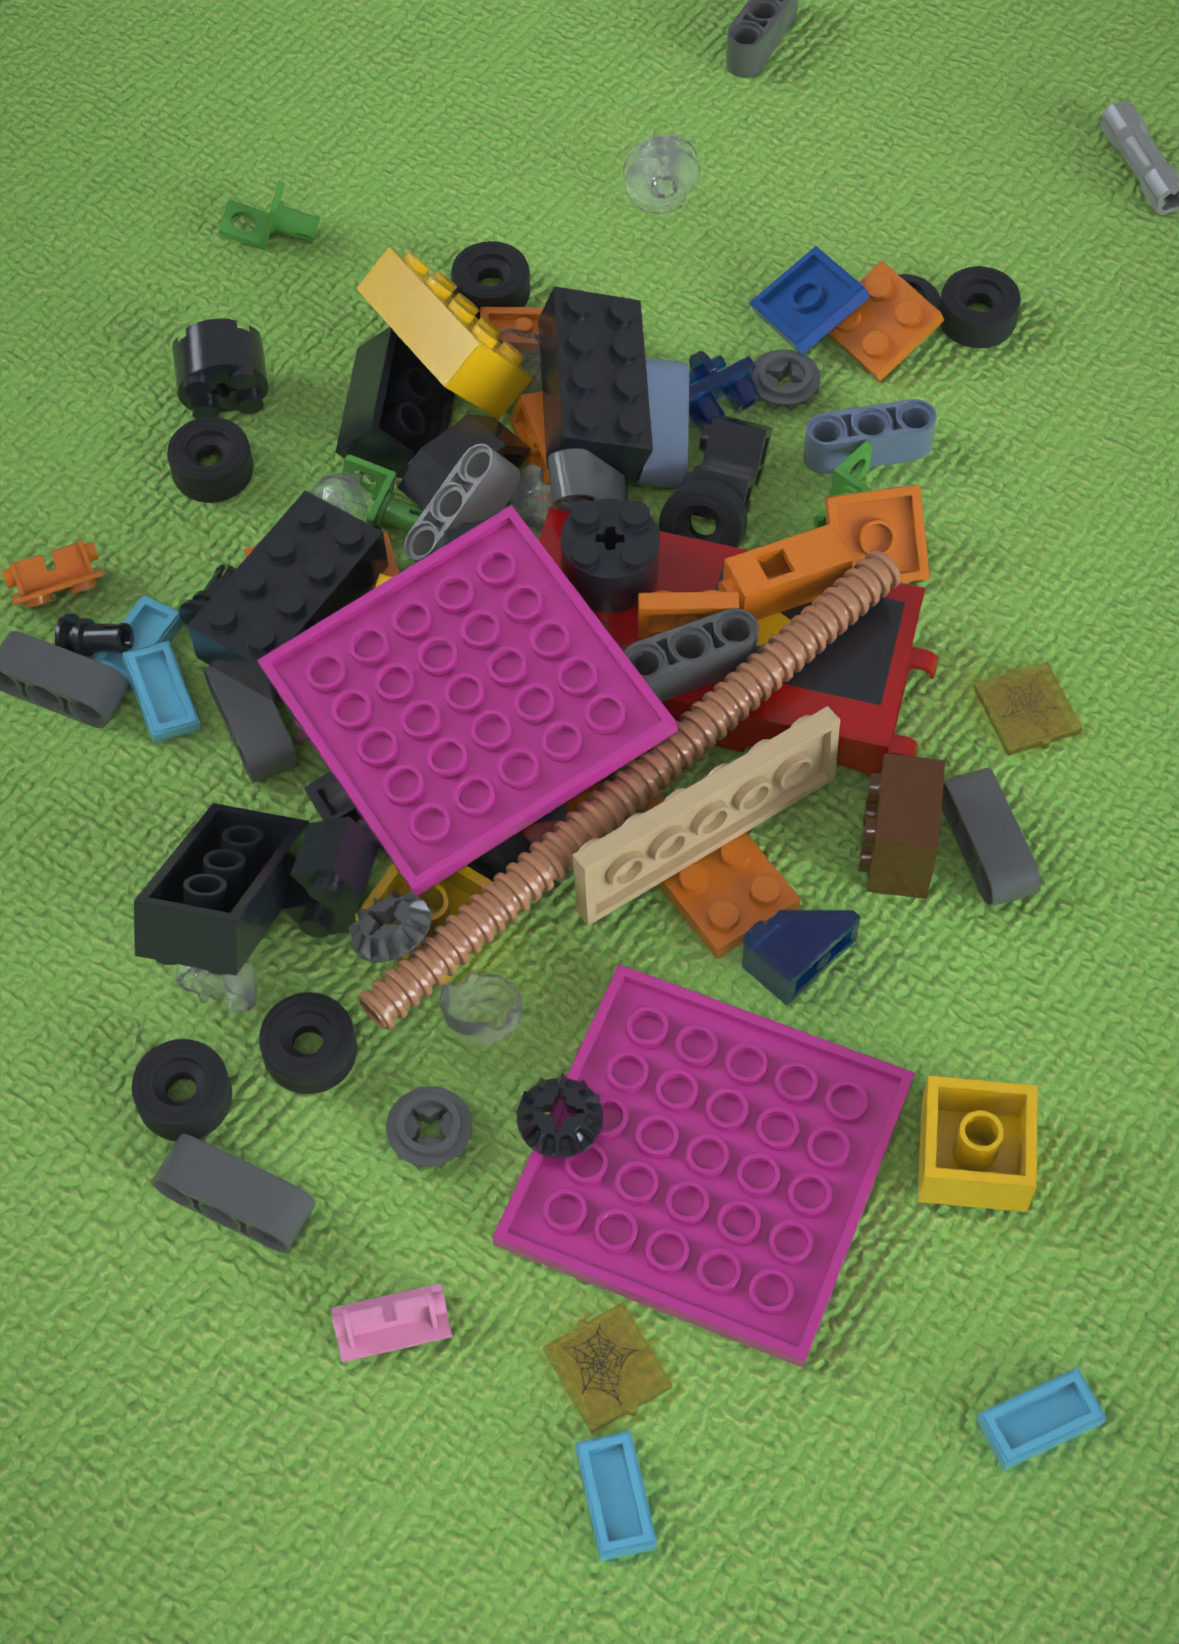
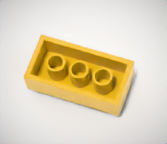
M388 247L357 286L356 290L444 387L500 420L534 379L521 365L525 357L506 341L502 344L498 341L502 333L485 318L480 317L478 320L475 315L479 312V309L462 294L458 293L456 296L453 293L457 286L439 270H436L431 275L428 273L430 270L429 266L409 251L404 257L391 247Z

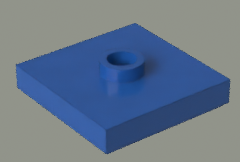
M815 246L749 302V304L760 318L803 355L870 298L862 284Z

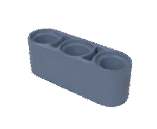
M645 356L653 451L636 481L632 482L636 485L676 490L683 485L688 469L689 368L685 362Z
M909 399L814 415L806 425L803 453L804 463L813 472L819 474L833 473L834 469L865 441L873 444L870 467L924 458L932 447L937 419L936 411L926 401ZM859 461L854 465L852 470H855L857 468Z

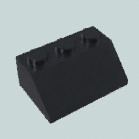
M388 327L357 348L335 452L343 458H346L347 455L358 457L396 472V478H403L406 474L407 464L417 455L419 449L449 428L455 393L441 384L391 327Z

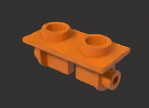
M80 540L76 543L51 550L56 568L47 570L42 554L9 563L10 568L2 570V574L8 589L15 586L18 587L19 592L10 595L13 605L23 602L25 608H32L51 601L50 593L69 588L70 593L74 594L97 586L96 578L105 576V573L101 566L94 568L91 566L90 562L99 560L93 541L84 544Z

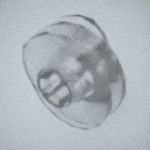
M671 135L648 138L636 145L626 157L623 167L626 194L635 206L646 212L664 214L672 213L682 208L687 199V194L695 188L700 179V167L696 149L689 141Z

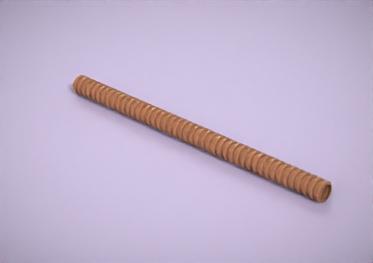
M869 551L865 559L859 560L854 568L847 570L844 577L838 578L834 582L833 587H828L824 590L822 596L816 597L812 602V606H806L801 611V615L794 616L790 624L784 625L780 629L779 634L772 635L768 643L762 644L758 648L757 653L750 654L746 660L747 663H740L736 667L735 672H730L726 675L724 682H718L714 686L713 692H707L703 695L702 702H695L691 707V712L685 711L682 713L680 722L676 721L678 732L635 758V762L630 761L624 765L623 771H615L611 776L612 782L604 781L600 785V792L592 791L588 796L589 802L581 801L576 807L577 812L569 811L565 815L566 822L558 821L554 824L553 833L546 831L541 837L542 843H532L529 847L530 853L522 852L517 858V864L510 862L506 866V874L498 873L494 876L493 885L486 883L482 887V895H472L469 900V906L462 904L457 910V916L449 915L446 918L445 927L438 925L433 930L434 936L432 938L425 936L421 941V948L415 947L408 952V959L401 957L397 960V968L395 970L388 968L383 974L384 980L375 979L371 983L372 990L370 992L366 990L360 992L359 1002L366 1014L382 1029L392 1030L395 1027L394 1020L396 1018L403 1020L408 1015L407 1008L416 1009L420 1005L419 998L421 996L428 998L432 994L431 987L434 985L441 987L445 982L444 976L446 974L453 976L457 972L456 966L458 964L466 965L469 962L470 958L468 955L470 953L477 955L481 952V944H490L494 939V932L501 934L506 929V922L514 923L517 920L518 911L525 913L530 908V901L538 902L541 899L542 890L549 892L554 886V880L561 881L565 878V870L573 871V854L578 852L586 842L594 838L606 836L612 832V829L616 830L621 827L624 819L627 820L636 814L635 809H644L648 804L647 799L654 800L658 796V789L665 790L669 787L670 779L677 780L681 776V769L688 770L693 765V759L699 760L705 754L704 749L711 750L715 746L716 740L725 738L727 730H734L737 727L738 720L744 721L749 716V711H755L759 708L760 701H767L772 695L771 692H777L782 687V682L791 680L794 675L793 672H800L805 666L804 663H810L815 658V654L825 650L826 644H832L836 640L837 635L843 634L849 625L856 623L859 618L858 616H864L868 612L869 607L875 606L880 598L888 595L891 588H896L901 582V575L895 562L881 551Z

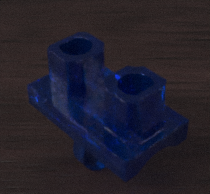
M698 351L690 356L689 416L701 431L705 423H712L713 417L718 415L725 416L717 399L726 395L736 413L742 412L756 403L760 394L751 378L756 365L750 355L726 367L725 360L721 355L710 359L705 352Z

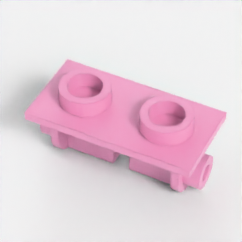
M441 1283L331 1308L342 1363L452 1337Z

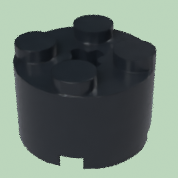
M223 318L209 319L197 322L186 328V336L180 341L176 337L172 344L178 398L186 408L192 410V416L195 419L218 417L219 412L238 410L243 414H254L262 410L264 407L263 399L268 393L269 386L262 337L255 328L249 325V331L237 328L236 320Z
M620 499L582 500L572 507L571 514L564 522L561 531L560 569L592 611L601 613L627 611L637 606L639 593H651L654 590L658 576L660 535L655 521L650 516L649 508L640 501L628 502Z

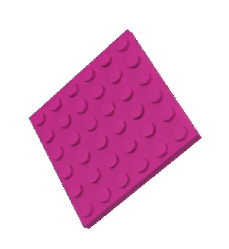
M512 505L257 660L270 683L416 896H419L678 732L675 719Z
M618 964L567 1075L568 1079L578 1082L584 1079L594 1094L599 1095L603 1110L601 1132L596 1141L587 1150L572 1157L551 1158L541 1155L534 1150L532 1151L493 1235V1245L804 1368L909 1094L915 1073ZM559 1099L558 1104L555 1105V1110L549 1114L553 1117L554 1124L556 1125V1133H561V1125H564V1120L567 1116H575V1114L567 1112L564 1099Z

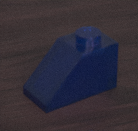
M779 910L766 923L763 920L755 923L744 936L742 941L744 945L742 968L787 1006L856 942L861 916L853 910Z

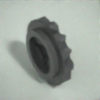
M781 349L767 352L757 358L750 368L749 389L754 390L757 401H768L772 410L779 404L786 405L792 411L797 403L808 405L812 395L818 394L820 371L812 359L804 354L801 355L797 351ZM789 372L791 382H788L785 387H778L777 382L786 377Z
M393 890L384 900L380 901L374 898V905L369 909L358 910V921L348 927L352 937L350 944L360 958L369 962H387L397 959L413 950L424 939L431 925L430 910L425 901L420 900L413 891L401 896ZM395 920H397V922L399 923V925H397V924L390 925V924L393 923Z
M440 1087L414 1089L399 1098L388 1114L386 1122L388 1143H390L400 1161L404 1159L414 1164L419 1170L424 1166H437L442 1169L446 1162L455 1157L461 1158L465 1146L471 1140L472 1119L469 1109L459 1096L447 1089ZM416 1118L420 1122L424 1121L427 1124H432L436 1120L440 1121L442 1119L439 1123V1132L443 1140L439 1137L436 1139L431 1135H427L417 1141L421 1132Z

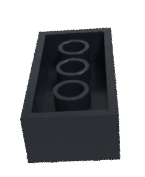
M554 286L538 319L547 469V458L552 453L565 449H585L623 474L627 481L635 482L653 451L641 300Z
M305 490L187 625L196 657L275 702L279 694L262 671L257 660L365 595L376 582L379 574H382L389 566L384 533Z
M213 803L135 898V956L153 959L164 965L179 964L204 969L215 975L229 974L237 976L282 911L293 881V877L290 874L309 821Z

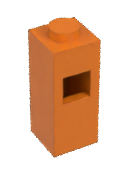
M831 523L724 559L723 580L719 581L718 590L721 592H739L740 609L751 613L759 620L812 602L816 597L822 596L824 590L828 587H833L834 582L838 578L844 577L845 572L852 568L853 558Z

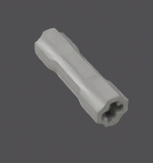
M1127 100L1122 103L1112 104L1102 113L1101 129L1112 146L1122 153L1140 181V189L1154 211L1161 216L1170 212H1177L1179 210V173L1171 164L1167 163L1148 134V126L1135 106Z

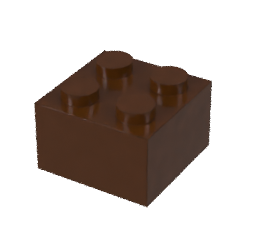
M884 753L881 772H871L863 819V828H865L864 839L861 844L859 871L868 872L866 892L927 899L939 847L946 760Z

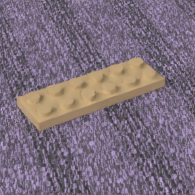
M828 706L813 715L802 716L786 731L772 739L759 741L748 753L731 763H723L716 766L709 772L707 777L688 788L675 790L664 802L647 812L632 815L621 827L606 836L594 838L586 842L578 852L573 854L577 913L589 926L833 781L836 777L840 718Z

